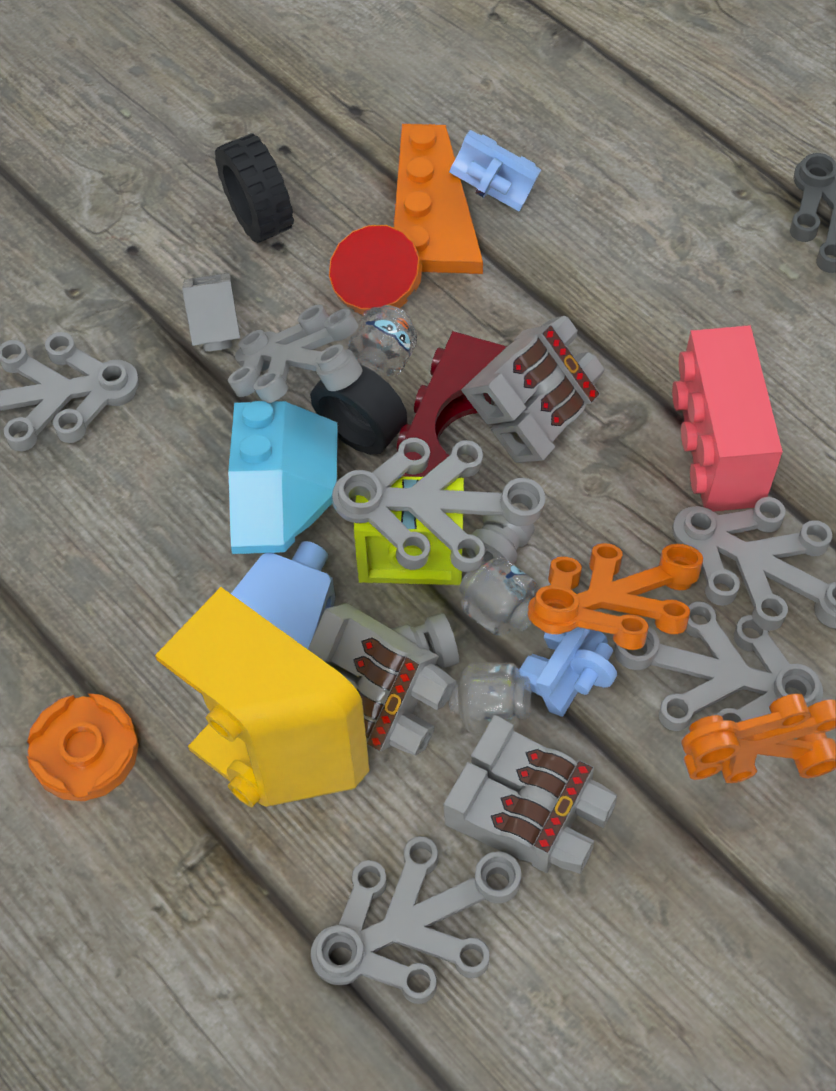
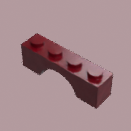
M452 331L445 349L437 348L430 369L431 381L428 386H420L414 403V413L416 415L412 424L407 423L401 428L396 447L398 451L401 442L408 438L422 439L430 448L428 466L422 473L415 475L405 473L403 477H424L450 456L438 441L440 435L457 419L478 413L461 389L507 346ZM483 393L485 400L489 404L494 405L495 403L489 394ZM408 452L405 454V456L410 460H419L422 458V456L416 452Z

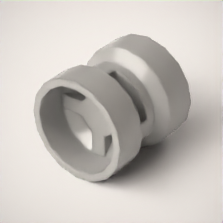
M484 515V526L482 529H476L472 533V535L480 538L485 546L481 567L493 573L506 574L511 570L509 562L514 565L517 560L518 547H523L528 543L534 533L535 526L534 524L515 526L510 524L503 516ZM465 548L471 558L477 556L472 549Z
M440 613L427 617L425 623L420 626L412 627L405 624L392 628V630L409 639L421 649H427L438 655L439 657L435 665L446 668L459 663L456 641L445 614Z

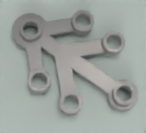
M314 305L299 315V324L278 333L256 330L246 335L239 342L240 348L235 355V359L242 367L233 372L228 378V382L238 397H245L256 391L261 401L272 403L280 399L289 388L286 380L290 366L316 371L329 391H338L351 385L362 373V367L351 350L344 349L341 344L330 346L322 352L313 350L330 342L346 339L358 329V323L349 309H341L329 316L322 305ZM269 368L268 372L260 377V372Z
M57 332L50 335L45 342V348L50 361L57 365L68 364L85 375L68 379L31 358L22 342L9 340L0 345V364L2 368L9 373H19L36 383V385L0 391V411L37 405L26 418H14L5 425L4 435L8 445L15 451L31 449L37 441V435L53 418L55 431L61 441L66 443L79 441L85 435L86 427L106 405H124L135 396L139 386V377L134 366L123 360H110L102 363L77 349L70 334ZM67 346L62 351H55L58 347ZM13 354H20L14 359H7ZM87 396L76 410H62L71 399ZM68 423H77L71 429H63ZM27 431L23 437H14L18 432Z
M419 438L405 439L399 445L398 452L372 473L366 470L348 472L336 482L332 493L334 509L342 518L353 523L369 522L397 548L396 559L398 563L410 570L419 569L427 563L430 542L423 534L410 532L390 510L409 511L451 550L450 559L455 568L463 572H472L477 570L482 564L485 554L484 543L477 536L467 534L445 513L500 515L512 525L527 526L539 519L545 504L544 490L537 482L529 478H516L509 481L502 493L444 490L460 476L471 477L480 470L483 451L477 443L470 440L456 443L452 448L451 455L411 488H392L391 486L405 473L419 474L428 466L430 457L428 444ZM408 452H416L420 454L422 458L419 460H410L405 456V454ZM467 454L473 457L475 461L464 463L459 460L458 456ZM356 495L364 496L368 500V502L356 503L350 500V498ZM522 503L528 507L529 511L518 510L512 504ZM414 545L421 549L422 554L411 556L404 551V548ZM470 548L477 556L465 558L461 556L458 550Z
M772 497L761 498L756 502L752 510L717 515L708 508L693 506L685 508L677 514L672 527L673 536L677 544L689 545L702 554L703 564L701 569L707 582L705 594L712 603L721 606L732 603L740 587L737 575L730 570L724 569L719 555L720 552L736 561L754 607L752 612L753 621L759 628L767 631L780 628L788 612L786 602L780 596L772 593L766 578L768 577L814 601L815 615L818 620L827 627L836 629V600L834 599L836 598V582L827 584L778 559L800 554L810 556L824 554L832 540V531L828 525L821 521H809L803 525L800 533L745 542L732 535L754 529H759L763 532L778 530L786 510L779 500ZM761 512H770L775 518H767ZM693 526H698V527H701V528H703V529H705V530H698V529L694 528ZM808 535H815L822 540V542L812 541L808 537ZM714 584H725L729 587L730 591H721ZM762 609H773L778 614V616H768L762 611Z
M698 601L688 605L690 616L685 632L692 637L701 638L713 657L660 644L656 631L650 626L645 645L641 648L645 653L643 656L632 655L615 643V656L628 669L642 670L650 665L709 680L684 694H670L664 698L659 711V720L665 728L672 731H681L687 728L694 714L742 689L763 695L738 710L735 708H725L719 711L717 715L722 716L724 720L741 722L771 714L770 704L788 695L785 689L789 687L796 688L802 693L807 707L820 702L823 697V687L817 674L805 665L789 664L769 636V631L759 628L754 623L752 615H746L738 621L734 631V641L741 649L754 651L767 672L748 667L716 622L715 610L705 602ZM692 615H702L707 619L708 623L698 625L690 617ZM752 628L759 633L760 637L749 638L742 630ZM672 706L680 707L686 716L674 718L669 715L667 709Z
M418 836L412 838L404 848L405 865L385 919L366 929H363L371 901L384 893L387 879L385 869L378 862L366 860L359 863L352 873L353 889L339 925L331 926L321 931L312 944L311 961L315 972L321 979L333 985L350 984L360 976H364L401 989L405 998L412 1003L423 1004L428 1002L435 995L437 988L436 975L428 965L415 963L408 967L374 953L396 943L454 963L457 971L464 977L477 978L483 975L488 968L490 954L487 945L482 940L477 938L462 940L427 927L483 900L500 904L514 898L519 891L521 882V869L514 857L504 852L488 853L477 863L475 877L416 904L425 876L431 873L437 866L438 849L436 844L427 837ZM423 848L428 850L432 857L426 863L418 864L411 859L412 852ZM367 872H373L380 877L379 883L372 888H365L359 883L360 877ZM493 874H501L508 880V885L503 889L496 890L488 885L487 879ZM340 947L347 948L352 953L351 959L344 965H336L330 960L331 953ZM468 949H475L481 953L483 960L479 965L470 967L462 962L460 958L462 953ZM414 975H424L429 979L430 985L427 990L421 993L410 990L407 984Z

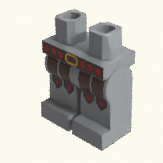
M566 316L552 318L540 327L523 330L514 339V342L507 346L461 389L486 424L496 423L491 428V431L515 463L543 461L555 448L552 442L584 411L586 404H591L600 395L594 385L605 369L596 356L589 352L579 353L576 357L572 355L568 346L577 337L578 330ZM483 393H488L496 405L489 404L485 400ZM512 432H517L524 443L517 442Z
M345 603L325 609L308 650L340 672L359 692L362 698L367 745L379 752L391 746L415 756L423 752L428 746L435 726L413 714L416 705L420 700L436 710L444 707L452 694L456 680L435 666L438 655L427 649H421L409 639L350 604Z
M494 715L471 755V763H466L443 804L445 825L515 858L531 862L533 867L545 873H548L551 865L554 864L560 868L581 874L593 850L594 840L572 830L571 827L576 817L579 816L604 828L616 806L617 794L593 780V766L580 760L576 762L560 751L546 748L514 731V724Z

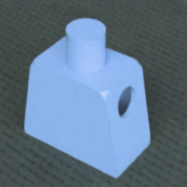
M309 541L301 542L292 560L274 553H264L231 594L308 649L325 609L334 607L335 603L333 578L321 571L328 559V553L319 545Z

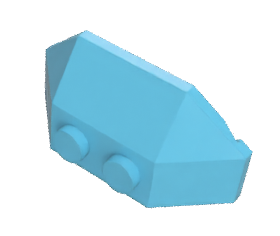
M286 401L234 403L228 470L232 554L285 552L295 542V537L311 526L332 504L333 488L337 482V422Z

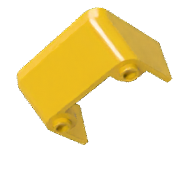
M220 587L155 655L158 662L203 695L204 702L210 711L206 716L209 724L188 745L189 750L230 781L227 785L230 791L247 806L253 807L256 803L269 807L352 790L369 773L362 698L356 688L340 672L224 588Z

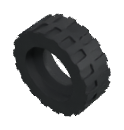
M250 133L217 147L215 150V163L224 193L239 224L243 227L245 233L250 236L251 240L260 243L292 229L294 218L288 190L285 187L283 177L277 168L274 158L270 155L266 145L261 142V139L255 136L254 133Z

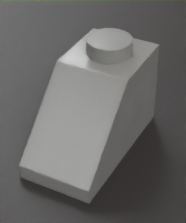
M230 273L184 279L182 291L192 346L203 344L204 351H217L232 347L231 340L239 339L240 332Z

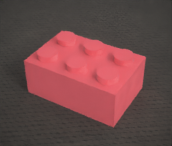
M751 325L691 330L687 349L679 354L680 381L673 382L672 396L675 410H682L685 422H682L681 425L683 449L685 452L691 451L694 463L690 467L692 491L694 494L700 493L703 507L712 511L754 508L758 500L768 497L783 451Z

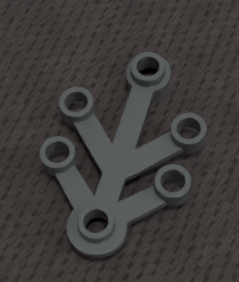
M813 153L807 155L796 166L794 171V182L803 191V197L799 212L793 216L790 234L794 239L801 242H808L816 237L820 226V218L816 215L822 197L833 211L826 242L820 246L816 263L821 270L835 273L836 259L829 258L826 255L836 257V161L826 154ZM801 225H807L809 228L802 227Z

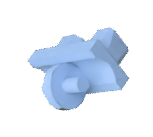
M470 130L465 136L462 147L449 173L476 187L475 193L482 198L488 194L513 209L520 211L541 169L525 157H518L500 147L496 141L484 134L479 135Z
M580 627L562 634H549L545 632L544 639L548 648L555 650L551 658L547 659L535 654L528 655L519 669V676L525 688L542 696L548 711L561 717L564 716L578 692L587 695L593 685L603 688L610 687L617 677L616 669L608 661L613 653V649L607 644V637L600 631Z

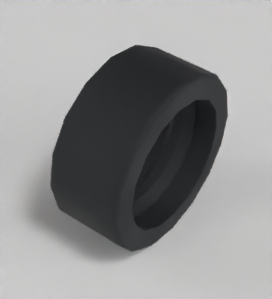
M360 364L362 373L359 378L351 385L338 391L327 390L322 380H320L310 393L312 407L316 414L337 422L338 439L353 449L369 455L381 454L401 431V428L407 424V410L400 396L388 382L366 366Z

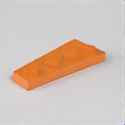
M402 123L394 228L403 231L414 242L422 262V272L483 274V259L461 179L449 173L455 157L446 125Z

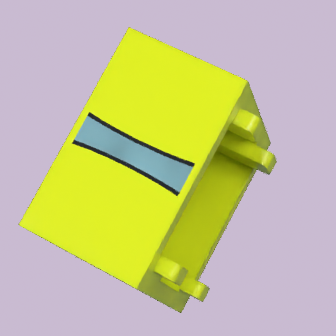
M402 476L391 487L411 488L423 477ZM457 478L444 490L464 491V478ZM356 495V503L368 502L364 496ZM390 510L410 532H419L426 536L430 542L428 561L423 567L416 570L406 569L398 563L396 559L397 548L369 522L354 523L359 583L462 584V571L453 566L450 559L451 550L409 511ZM445 513L463 529V514ZM410 545L404 548V551L411 556L422 554L421 549L417 546Z

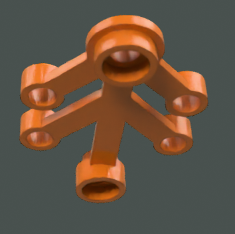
M607 543L597 544L592 548L589 567L593 571L589 590L578 594L572 591V589L579 585L582 571L581 564L570 557H557L550 564L548 581L551 585L540 588L536 596L530 600L527 612L528 618L535 626L549 634H562L580 627L613 634L614 642L624 649H640L645 645L649 625L646 620L639 616L654 618L656 627L665 633L681 634L687 629L690 609L686 604L677 600L661 601L636 595L665 585L674 590L689 589L700 577L703 556L697 549L689 545L671 544L663 548L659 566L612 582L613 575L620 571L623 553L615 545ZM603 608L628 614L615 616L593 610Z
M790 694L770 704L771 714L741 722L724 720L720 715L707 716L695 721L689 727L690 733L681 741L684 752L687 754L684 757V762L690 778L693 780L704 779L722 771L726 783H738L747 780L757 773L755 766L757 754L794 759L802 778L818 777L835 770L836 743L834 739L827 738L825 732L836 728V700H824L807 707L802 694Z

